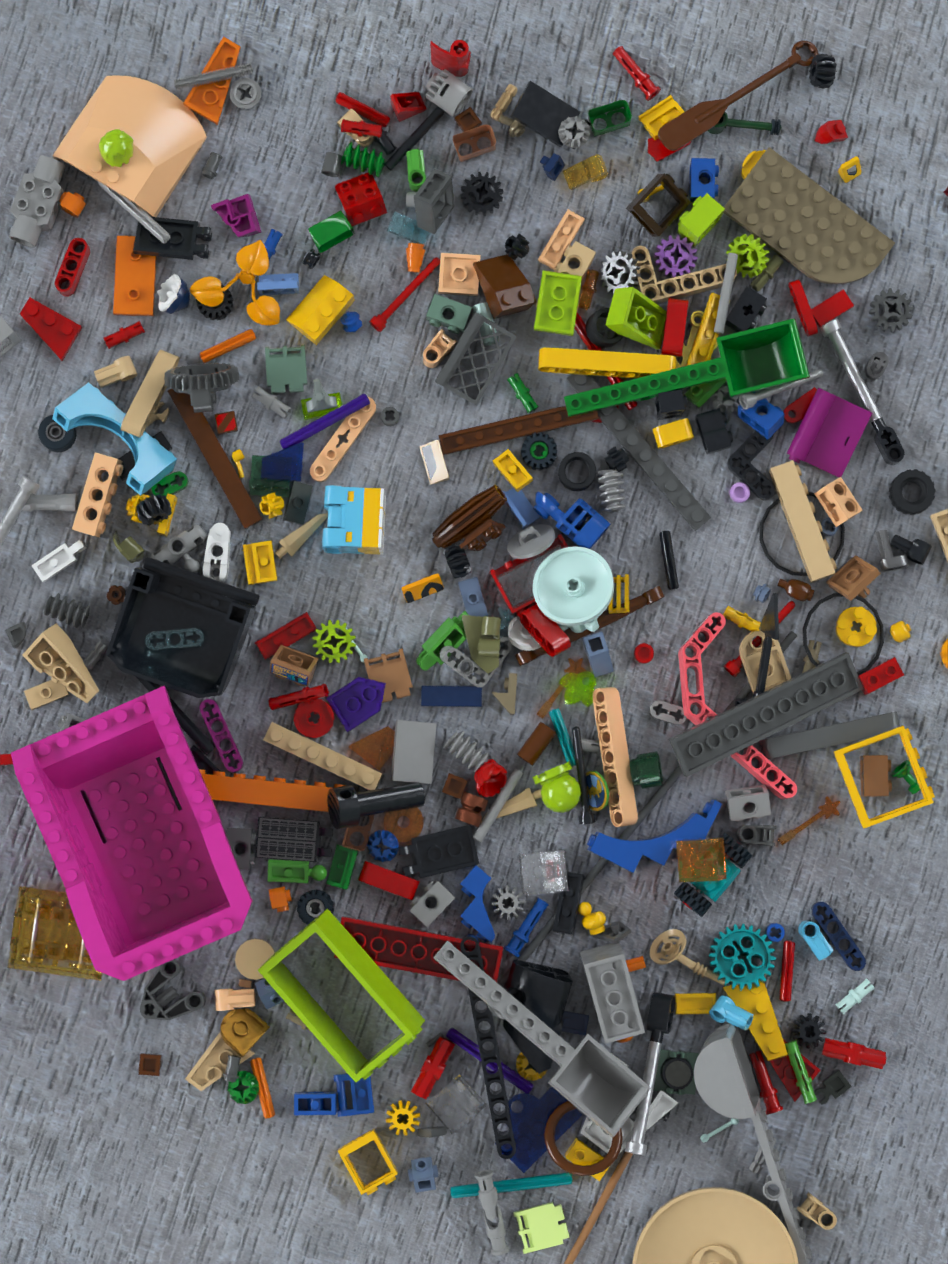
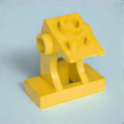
M168 493L166 498L170 502L172 513L167 519L157 523L159 524L157 533L166 537L168 536L178 499L175 495ZM138 494L128 499L126 510H128L127 516L131 517V521L142 523L137 516L136 506L140 504V501L150 496L146 494L140 496Z

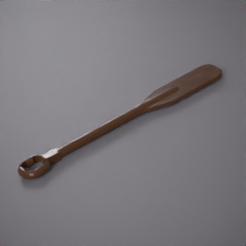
M802 40L797 42L791 50L792 56L787 58L786 61L725 99L698 103L663 125L658 131L659 139L668 150H678L716 126L728 106L796 64L810 66L813 57L803 61L800 55L796 53V50L807 46L811 53H814L815 57L818 54L816 46L809 41Z

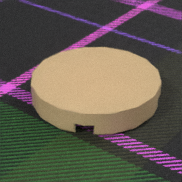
M263 939L247 940L240 945L236 952V967L248 979L257 980L264 978L258 969L275 953V950Z

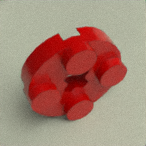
M318 698L310 703L302 702L295 710L294 724L297 730L306 737H323L334 725L333 709L327 702ZM313 712L315 715L319 714L320 718L317 719L318 723L314 724L313 721L309 722V718L311 717V713Z

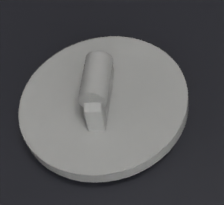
M545 524L527 527L510 539L507 545L508 553L516 559L536 556L552 545L555 540V532L551 526Z

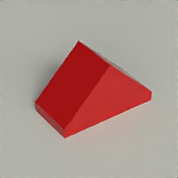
M419 92L397 93L390 96L391 106L399 122L427 110Z

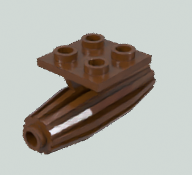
M496 485L473 496L451 513L432 533L433 543L438 548L442 547L445 549L465 539L459 545L461 549L471 551L484 549L489 540L498 538L502 534V530L506 528L504 524L497 523L491 518L507 502V497Z

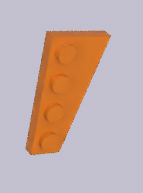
M223 36L203 69L202 74H206V72L208 74V72H213V70L215 72L218 69L219 71L220 69L225 70L227 67H235L241 46ZM228 77V80L227 78L226 80L221 79L219 82L216 80L214 83L209 81V84L204 82V85L203 83L202 85L199 83V86L198 84L197 86L195 85L185 99L184 106L218 125L232 77L231 79Z

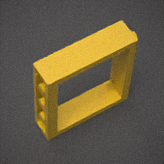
M903 725L833 751L863 829L934 803L932 800L935 797L931 786L927 787L925 779L928 778L924 767L919 766L917 761L920 759L917 748H912L910 740L913 739L909 729H905ZM899 734L923 799L868 818L844 754Z

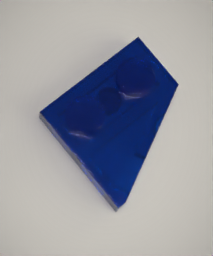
M300 442L263 457L261 479L301 482L304 443Z

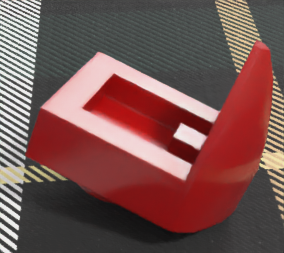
M842 120L824 123L818 129L814 141L820 144H828L846 140L848 136Z

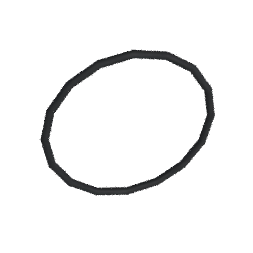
M809 492V494L806 495L817 498L813 492ZM778 498L766 509L760 522L759 540L765 556L776 568L790 575L807 576L806 572H793L778 565L766 549L763 540L764 522L770 510L780 502ZM844 524L840 525L841 540L833 557L834 561L837 560L844 545Z
M833 593L819 600L807 614L803 626V646L810 662L815 666L819 664L813 659L807 646L806 629L810 617L821 603L833 597H844L840 593ZM856 596L854 599L862 601L874 613L880 626V644L876 656L866 668L857 672L860 675L868 671L878 660L884 644V630L877 610L866 599Z

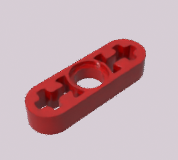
M800 280L789 282V290L805 334L808 337L817 334L818 328Z

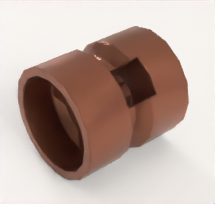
M464 792L461 799L462 807L458 808L454 819L479 827L482 820L481 812L485 811L488 800Z

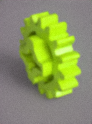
M746 234L733 239L734 242L728 245L731 249L726 251L727 254H738L736 270L737 274L742 273V278L747 275L749 278L755 275L758 276L767 268L765 263L769 261V258L765 257L769 251L763 249L766 244L759 243L761 238L754 240L753 234L748 237Z
M328 620V626L322 623L321 627L323 629L315 630L318 633V637L314 636L312 638L317 640L313 647H318L319 650L316 652V655L322 653L323 661L328 657L329 663H332L333 659L340 663L341 657L347 660L346 654H353L350 648L356 647V644L352 643L356 636L350 635L353 629L347 630V623L340 626L339 620L335 624ZM335 628L341 629L346 635H338ZM328 630L329 635L325 640L321 641L323 633ZM332 636H335L336 639H344L337 643V647H334L332 644H325L332 640ZM348 642L345 651L340 653V648L343 645V643ZM323 648H330L333 655L326 653Z

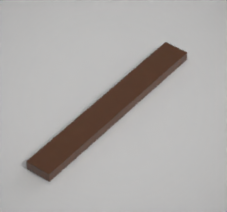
M169 389V395L243 527L247 529L262 521V517L203 412L194 413L190 394L177 393L173 389Z
M566 406L438 436L442 453L447 455L529 436L533 433L537 434L597 420L599 416L597 411L568 417Z

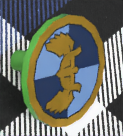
M597 771L585 773L590 809L600 811L609 806L607 783Z

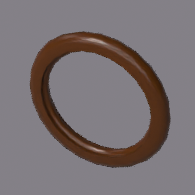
M569 1101L562 1103L552 1112L545 1127V1145L550 1157L561 1169L574 1175L590 1176L603 1172L614 1163L620 1153L623 1140L622 1128L612 1138L610 1150L602 1160L592 1165L582 1166L574 1164L561 1155L555 1143V1129L559 1120L567 1112L577 1109Z

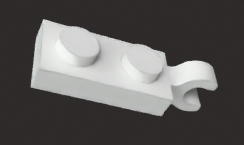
M80 540L70 547L64 543L31 566L44 583L76 562L77 559L74 555L85 550L86 546Z

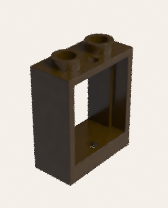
M665 173L657 174L626 208L652 237H659L691 203L687 198L688 194L683 189L678 188L674 184L675 180ZM661 184L677 203L657 224L640 204Z

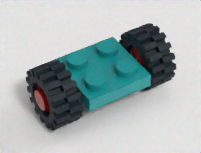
M725 832L714 844L724 855L722 856L709 846L684 876L687 881L696 887V890L683 881L674 892V895L700 917H703L712 906L701 894L704 893L716 902L741 872L733 863L743 868L753 856L739 842Z

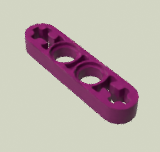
M206 699L200 704V712L226 769L230 772H239L244 764L241 754L218 704L212 699ZM207 703L214 705L212 712L214 715L218 713L219 717L208 721L207 718H210L211 715L208 711H204ZM215 721H221L223 724L222 731L214 732L212 724ZM224 739L230 740L232 744L231 748L227 751L222 750L220 747V743ZM235 750L236 754H232L235 760H239L238 768L229 767L231 759L229 756L225 758L224 754H229Z

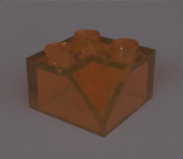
M723 837L676 841L679 882L720 881L727 879Z

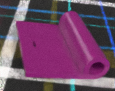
M818 388L787 451V454L790 455L788 459L800 463L802 460L839 478L842 477L872 412Z

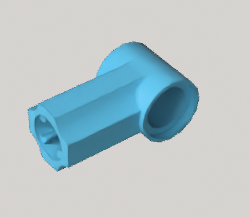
M805 920L799 924V934L804 938L818 961L831 955L833 949L816 923ZM812 925L813 933L807 936L805 934V927Z
M725 995L720 996L709 1011L711 1018L716 1022L724 1023L726 1021L744 1031L748 1030L753 1020L752 1013L736 1006L733 1000Z

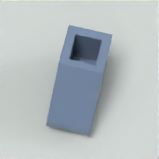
M603 632L583 637L582 642L594 678L614 672Z

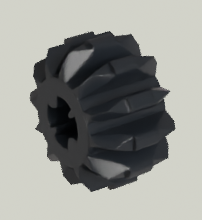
M817 54L813 57L809 71L811 85L824 89L829 88L833 84L835 73L837 72V64L834 57L828 54Z
M161 494L152 495L149 498L146 497L145 500L140 501V504L136 506L139 520L147 526L162 522L172 513L169 500Z
M460 543L450 545L444 549L448 566L455 579L465 577L472 570L465 550L459 546Z
M807 1013L806 1019L802 1014L799 1015L801 1022L793 1021L798 1027L791 1028L792 1032H797L792 1037L793 1040L800 1039L798 1045L802 1046L805 1043L807 1049H810L811 1042L814 1047H818L816 1040L824 1041L820 1034H826V1030L820 1028L825 1023H817L820 1017L816 1015L812 1019L811 1013ZM810 1026H812L811 1030L813 1031V1033L811 1035L807 1034L808 1036H805L806 1031L804 1029L806 1027L810 1028Z

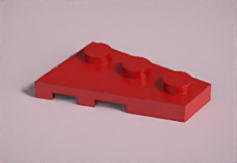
M801 1054L808 1076L813 1081L821 1070ZM789 1056L769 1061L791 1098L796 1102L802 1093L800 1087L796 1085L797 1079Z

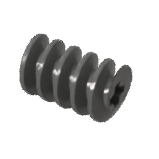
M59 593L55 597L51 595L46 603L44 615L48 616L51 613L52 618L58 617L61 622L66 619V624L70 625L73 623L75 628L81 625V629H83L89 616L90 606L87 605L83 610L81 602L76 607L74 599L67 603V596L60 600Z

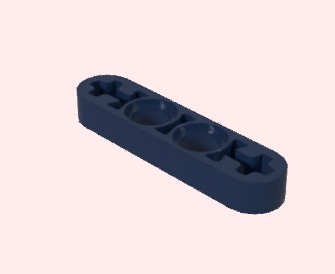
M825 902L814 903L811 908L812 916L845 964L851 970H862L866 964L865 957L830 906ZM817 906L825 907V915L829 917L831 914L832 918L827 919L822 924L821 920H824V917L821 914H816L818 911ZM830 922H835L838 925V930L834 934L829 933L827 930V925ZM841 939H847L850 943L849 948L845 951L839 948V941ZM853 949H855V952L852 953L855 958L860 957L861 959L858 967L851 965L853 962L851 956L845 957V954L850 953Z

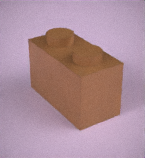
M888 755L860 756L861 797L889 796V792L892 791V782L888 780V772H891V760H888Z

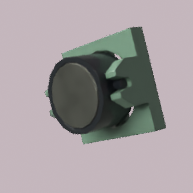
M661 1049L654 1091L662 1090L670 1094L695 1095L694 1067L699 1053Z

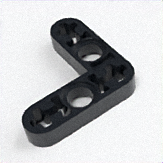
M755 431L730 456L727 466L741 482L748 485L749 489L758 498L769 500L775 494V487L750 462L770 443L774 434L769 439L763 438L760 441V444L763 446L760 447L758 442L752 439L755 437L757 440L761 436L760 433ZM747 444H753L756 447L754 454L746 453L745 446ZM732 459H740V466L744 468L747 465L749 468H747L741 475L739 472H741L742 469L738 466L734 468L732 466L734 463ZM754 472L757 476L756 481L748 482L745 477L746 473ZM761 479L763 482L760 485L764 488L768 486L770 488V495H762V488L758 486L755 489L753 486Z

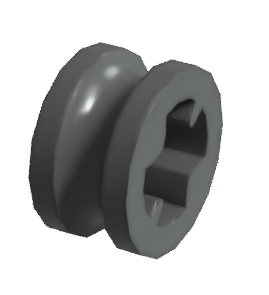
M386 407L381 412L383 424L390 427L397 424L399 414L395 408ZM387 412H389V414L391 412L394 413L393 421H391V419H389V421L386 420Z

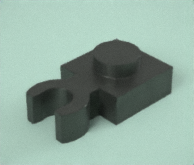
M836 1070L822 1081L825 1087L815 1089L814 1093L815 1096L818 1093L824 1094V1098L819 1101L823 1105L827 1103L830 1095L836 1099L852 1086L840 1070Z

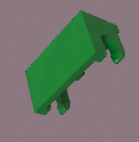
M337 844L326 884L348 890L358 850Z

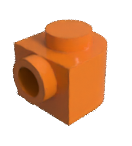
M64 192L59 200L60 207L64 212L78 218L86 206L85 198L76 192L74 194Z
M285 886L269 889L272 909H277V913L288 911V902L292 901L290 889L286 890Z

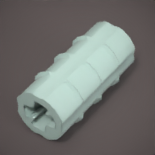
M487 302L479 303L472 307L473 312L476 311L490 321L495 322ZM483 322L480 328L481 336L493 334L491 325ZM494 336L482 339L484 346L495 344Z

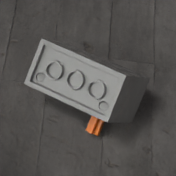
M619 942L581 951L580 956L605 1044L614 1041L618 1043L628 1042L633 1036L645 1033L629 972L646 968L643 956L626 960Z

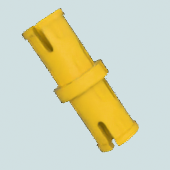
M730 606L726 607L723 616L737 624V627H743L751 632L760 631L761 622L749 617L747 613L743 614Z

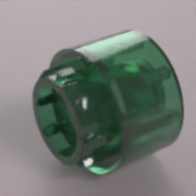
M658 751L637 754V758L630 761L633 785H641L642 789L663 786V775Z

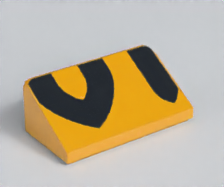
M436 573L403 586L401 589L406 602L411 603L443 590L444 586L440 575Z

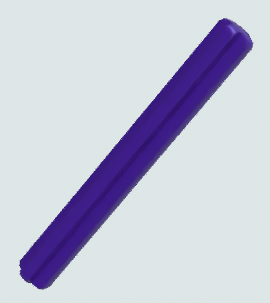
M362 394L280 440L282 448L287 450L369 405V398L366 394Z
M450 1028L446 1037L481 1061L478 1045L456 1029ZM489 1062L486 1065L492 1070H496L498 1068L497 1064L494 1062ZM501 1062L504 1078L526 1094H529L533 1089V1084Z

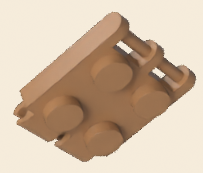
M403 648L399 649V652L387 655L383 653L380 657L369 660L364 658L368 678L386 683L382 703L392 701V693L394 692L397 699L411 695L409 688H413ZM399 655H400L399 658H396V659H392V660H388V661H387L388 658H392V657H395V656H399ZM383 660V662H381V663L369 665V663H373V662H377V661Z

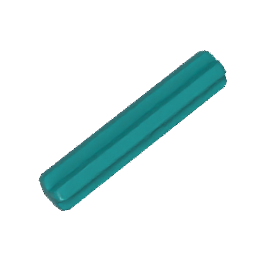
M559 709L551 710L549 714L566 762H570L571 767L575 766V751Z

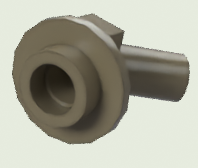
M502 114L500 115L498 122L510 126L509 135L511 137H520L525 132V125Z

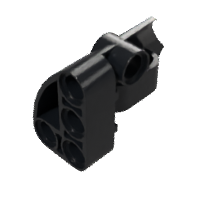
M513 960L508 980L503 988L508 993L512 989H517V993L512 996L556 1034L561 1035L562 1017L573 983L570 974L558 968L522 960ZM504 1019V1029L535 1070L541 1073L550 1069L553 1060Z

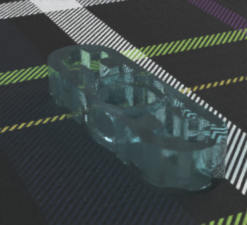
M197 628L150 632L146 636L145 643L152 650L198 647L203 644L205 636ZM183 632H186V636H193V632H196L197 635H200V639H197V643H194L193 640H186L187 644L184 645L185 637ZM174 633L179 634L181 638L180 643L177 645H172L169 641L170 636ZM163 634H166L165 641L167 646H164V642H158L156 647L150 643L154 635L158 639H164Z

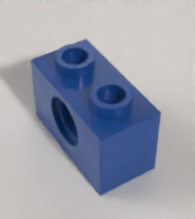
M691 158L689 179L690 202H694L699 196L703 198L706 193L713 199L718 197L719 186L715 184V177L719 175V165H715V158ZM706 177L709 183L702 184L699 178Z
M767 398L757 401L754 407L746 410L741 405L738 406V417L766 439H769L784 424L783 411L778 406L770 404Z
M337 1091L295 1092L294 1115H336Z

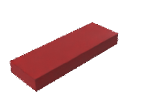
M306 612L258 640L255 644L264 659L267 660L275 655L281 645L289 647L313 633L317 628Z

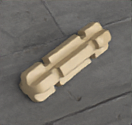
M512 84L507 86L506 91L503 92L495 105L496 108H493L490 113L492 119L498 121L500 115L506 111L511 103L512 97L516 95L518 89Z

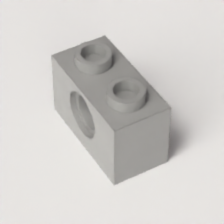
M765 784L725 791L727 813L731 821L740 822L747 818H763L766 815H771L769 792ZM752 802L750 806H744L746 803Z
M431 881L424 889L426 894L422 898L417 896L410 903L412 906L410 911L426 927L456 898L439 881L436 883ZM430 896L436 898V907L428 908L425 904L426 898Z

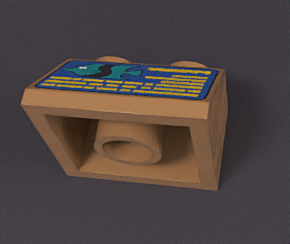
M281 645L271 660L270 673L279 679L291 680L296 685L309 686L319 658Z

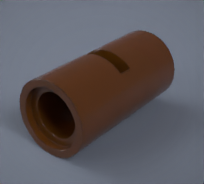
M540 722L517 755L533 766L557 733Z

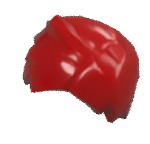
M493 759L484 762L474 775L477 792L484 798L488 796L494 797L496 793L499 794L507 780V770Z

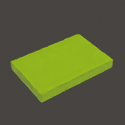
M542 271L534 331L573 336L582 276Z

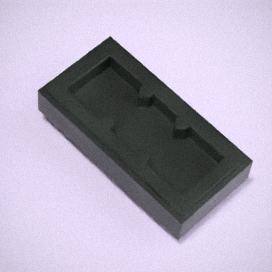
M292 481L283 520L304 525L313 488L312 485Z

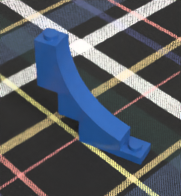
M711 800L705 804L702 811L704 813L703 816L692 813L676 828L649 839L623 840L596 832L595 835L591 834L587 842L589 846L587 850L634 873L642 855L663 866L673 848L691 858H696L722 803Z

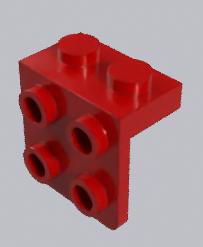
M368 172L335 185L336 192L351 226L387 213L383 197L375 179Z

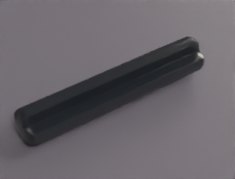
M662 531L659 536L667 586L669 590H675L679 588L671 533L670 531Z

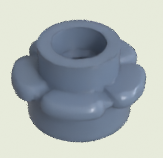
M767 584L763 586L758 585L753 594L755 600L764 603L770 595L771 589L767 587Z

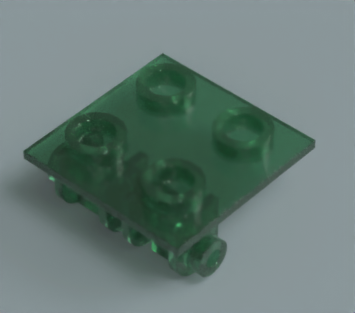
M252 455L251 480H249L250 495L265 496L275 492L276 496L289 497L292 458Z

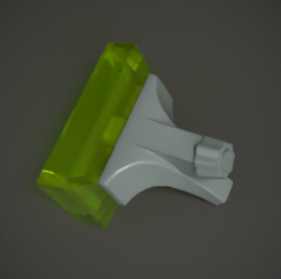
M320 379L313 380V397L301 400L304 420L320 418L342 406L340 392L327 395Z

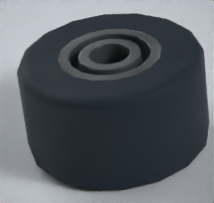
M53 415L44 418L39 425V439L50 451L64 452L75 443L76 429L64 430L52 419Z

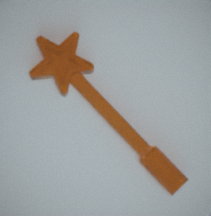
M568 658L570 666L564 670L568 674L550 699L537 712L540 718H544L552 707V703L572 676L576 680L579 673L587 672L581 666L583 658L577 662Z
M826 796L825 805L818 806V809L822 811L794 830H790L778 838L780 844L784 845L796 837L797 833L823 815H825V819H828L831 814L839 816L840 813L836 807L840 804V801L831 802L829 797Z

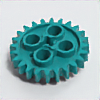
M734 924L733 931L726 927V934L721 931L718 934L721 939L714 938L713 941L717 946L711 945L710 947L715 952L709 954V958L714 959V961L710 962V966H716L712 973L720 974L717 979L718 981L723 978L725 979L724 986L730 982L732 983L733 990L736 985H739L740 991L743 990L744 986L751 990L752 984L757 988L760 986L759 980L763 983L766 982L764 975L771 976V972L768 969H774L775 966L770 962L775 961L776 957L770 956V954L774 953L775 949H769L772 941L765 942L767 934L759 935L761 929L753 932V925L747 930L745 924H742L741 929H738L737 925ZM747 939L751 942L752 946L745 948L742 946L741 941ZM733 941L737 943L739 951L733 945ZM726 948L731 949L734 956L726 957L723 950ZM740 953H741L742 956H744V955L747 956L746 959H745V962H746V964L748 965V967L751 969V971H752L751 974L748 972L744 960H743V959H740V960L738 959ZM754 957L759 958L761 965L754 966L751 963V959ZM736 966L741 967L744 972L743 975H736L733 972V968Z

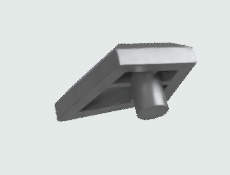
M615 921L611 925L606 926L603 932L592 935V937L617 943L627 937L631 930L620 921Z

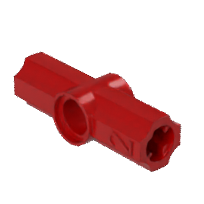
M439 1037L431 1054L427 1056L411 1092L425 1100L429 1097L436 1080H439L447 1065L445 1063L455 1046L454 1043L446 1038Z

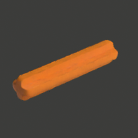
M249 329L200 352V357L204 363L209 362L255 340L256 336L253 330Z
M259 1057L254 1058L250 1063L253 1075L259 1084L258 1095L263 1115L267 1119L274 1117L275 1111L262 1060Z

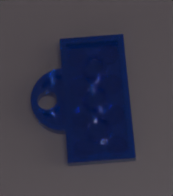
M552 1086L539 1099L530 1093H518L508 1100L516 1142V1153L510 1160L523 1173L547 1151L544 1137L546 1123L552 1112L562 1103L568 1101ZM514 1101H520L523 1104V1109L520 1112H514L511 1109V1104ZM578 1109L567 1112L559 1120L555 1129V1142L582 1116ZM503 1144L501 1149L509 1152L512 1150V1146L510 1144Z

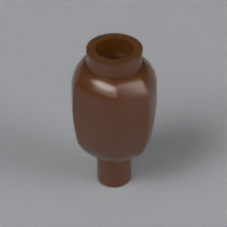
M780 579L777 585L784 588L787 595L802 602L806 600L811 601L815 592L809 584L796 579L789 581Z

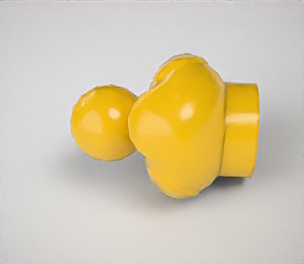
M582 902L578 907V914L583 916L581 920L582 926L589 930L590 935L603 932L606 922L605 914L601 911L591 913L592 906L588 902Z

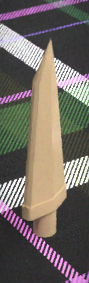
M328 513L318 514L281 539L279 543L282 547L275 552L278 558L281 559L286 553L292 557L327 519Z
M527 788L509 799L504 804L497 818L536 807L537 803L535 800L542 797L541 789L532 793L530 788Z

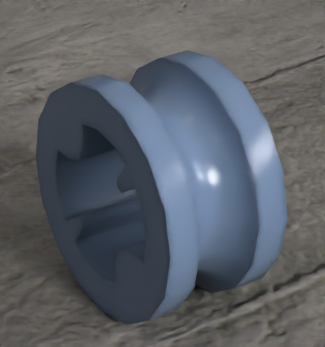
M830 517L821 522L823 529L821 533L825 536H832L838 531L839 526L835 527L834 525L832 528L834 529L833 532L830 530L826 531L824 529L826 527L825 522L834 525Z

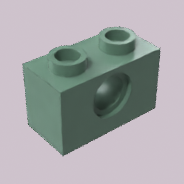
M434 294L426 319L432 326L447 327L448 331L454 334L463 333L470 319L472 307ZM445 312H452L454 317L450 320L443 317Z

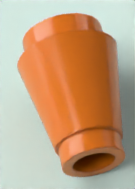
M408 243V248H406L408 272L420 273L425 254L424 244Z

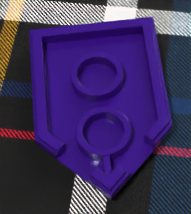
M357 677L326 698L347 733L381 711L386 683Z

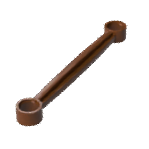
M657 586L629 600V612L609 614V610L604 611L597 619L599 624L597 630L664 598L661 587ZM625 602L621 604V608H625ZM570 628L564 631L571 643L593 633L588 629L582 633H574ZM540 647L531 651L523 650L517 653L515 657L519 666H522L547 652Z

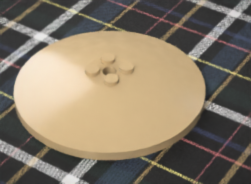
M707 1187L691 1190L676 1196L652 1215L637 1240L632 1264H798V1257L787 1229L775 1213L765 1204L746 1193L734 1189Z

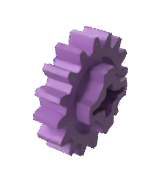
M670 235L668 242L662 239V246L657 245L656 250L659 252L654 254V257L658 258L655 261V265H660L658 271L664 270L665 277L669 274H672V278L676 275L681 276L684 272L689 274L690 269L695 268V264L692 262H697L698 257L693 256L696 254L697 249H691L693 242L687 244V237L680 240L679 235H677L676 239H673ZM673 245L672 249L664 251L667 247ZM677 250L678 260H677V262H676V264H675V260H674L673 255L675 254V251ZM686 263H687L686 266H684V267L681 268V269H678V267H679L681 264H686Z

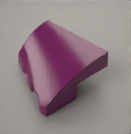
M245 194L232 200L226 199L211 205V208L221 216L226 225H229L239 238L261 233L250 194Z

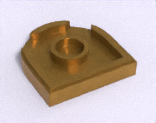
M233 1009L224 1016L220 1026V1033L225 1043L243 1058L270 1026L250 1009Z

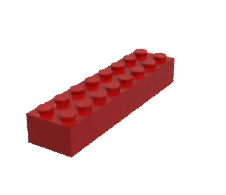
M342 916L341 924L378 966L460 981L433 957L447 941L461 952L462 938ZM466 940L464 946L467 949H473L476 943L473 940ZM479 941L485 973L497 982L503 946ZM471 960L475 965L480 966L478 961Z

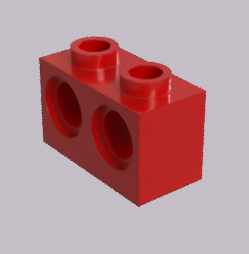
M894 657L858 677L863 686L862 691L864 695H867L904 676V673Z

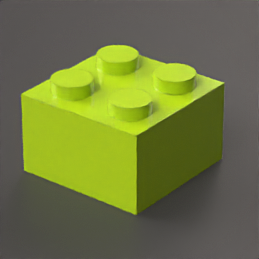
M708 193L703 198L699 196L692 204L691 211L686 210L679 218L680 221L677 224L679 226L677 233L682 238L687 237L688 243L693 242L694 248L721 220L725 210Z

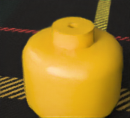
M899 621L890 626V633L898 643L911 637V627L909 624H905L904 621Z

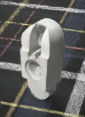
M216 523L210 529L203 564V575L205 577L223 583L229 575L231 531H229V528L224 523ZM217 547L223 548V553L219 557L213 556V550ZM215 569H219V576L213 575Z

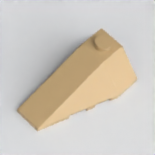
M57 623L42 632L23 653L26 660L38 672H45L52 677V681L55 683L60 682L67 687V691L85 703H88L99 692L96 683L71 639Z

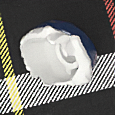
M172 275L165 283L161 284L162 288L157 291L159 295L158 308L160 311L173 314L189 306L190 292L187 288V283L178 275Z

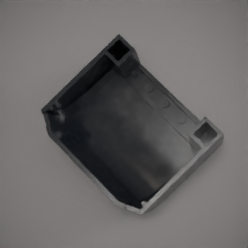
M143 567L135 568L106 656L122 672L196 698L220 696L227 688L233 675L256 607L144 569Z

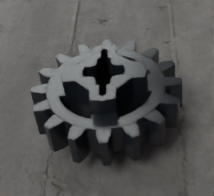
M478 172V177L471 174V181L465 179L464 183L466 186H461V191L464 192L461 194V199H466L463 201V206L469 205L468 212L475 210L476 216L479 212L486 216V211L488 210L493 214V207L499 209L500 205L498 202L503 201V197L500 196L503 194V189H498L501 186V182L495 183L496 176L489 178L488 172H486L485 176ZM489 184L494 188L495 192L490 190ZM484 188L485 194L483 195V197H481V200L479 201V194L481 193V191H483ZM469 195L474 198L475 204L470 200Z

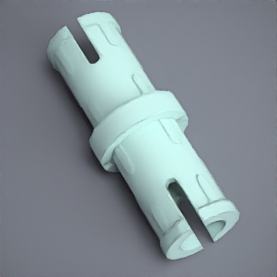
M867 978L854 990H849V994L835 1004L838 1009L846 1004L840 1010L843 1015L856 1003H861V999L875 989L872 984L864 989L871 983Z

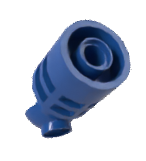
M536 493L534 511L545 520L549 516L557 522L556 527L578 547L590 549L611 525L581 498L564 513L558 508L560 506L558 501L550 494ZM588 519L589 521L578 531L577 529Z

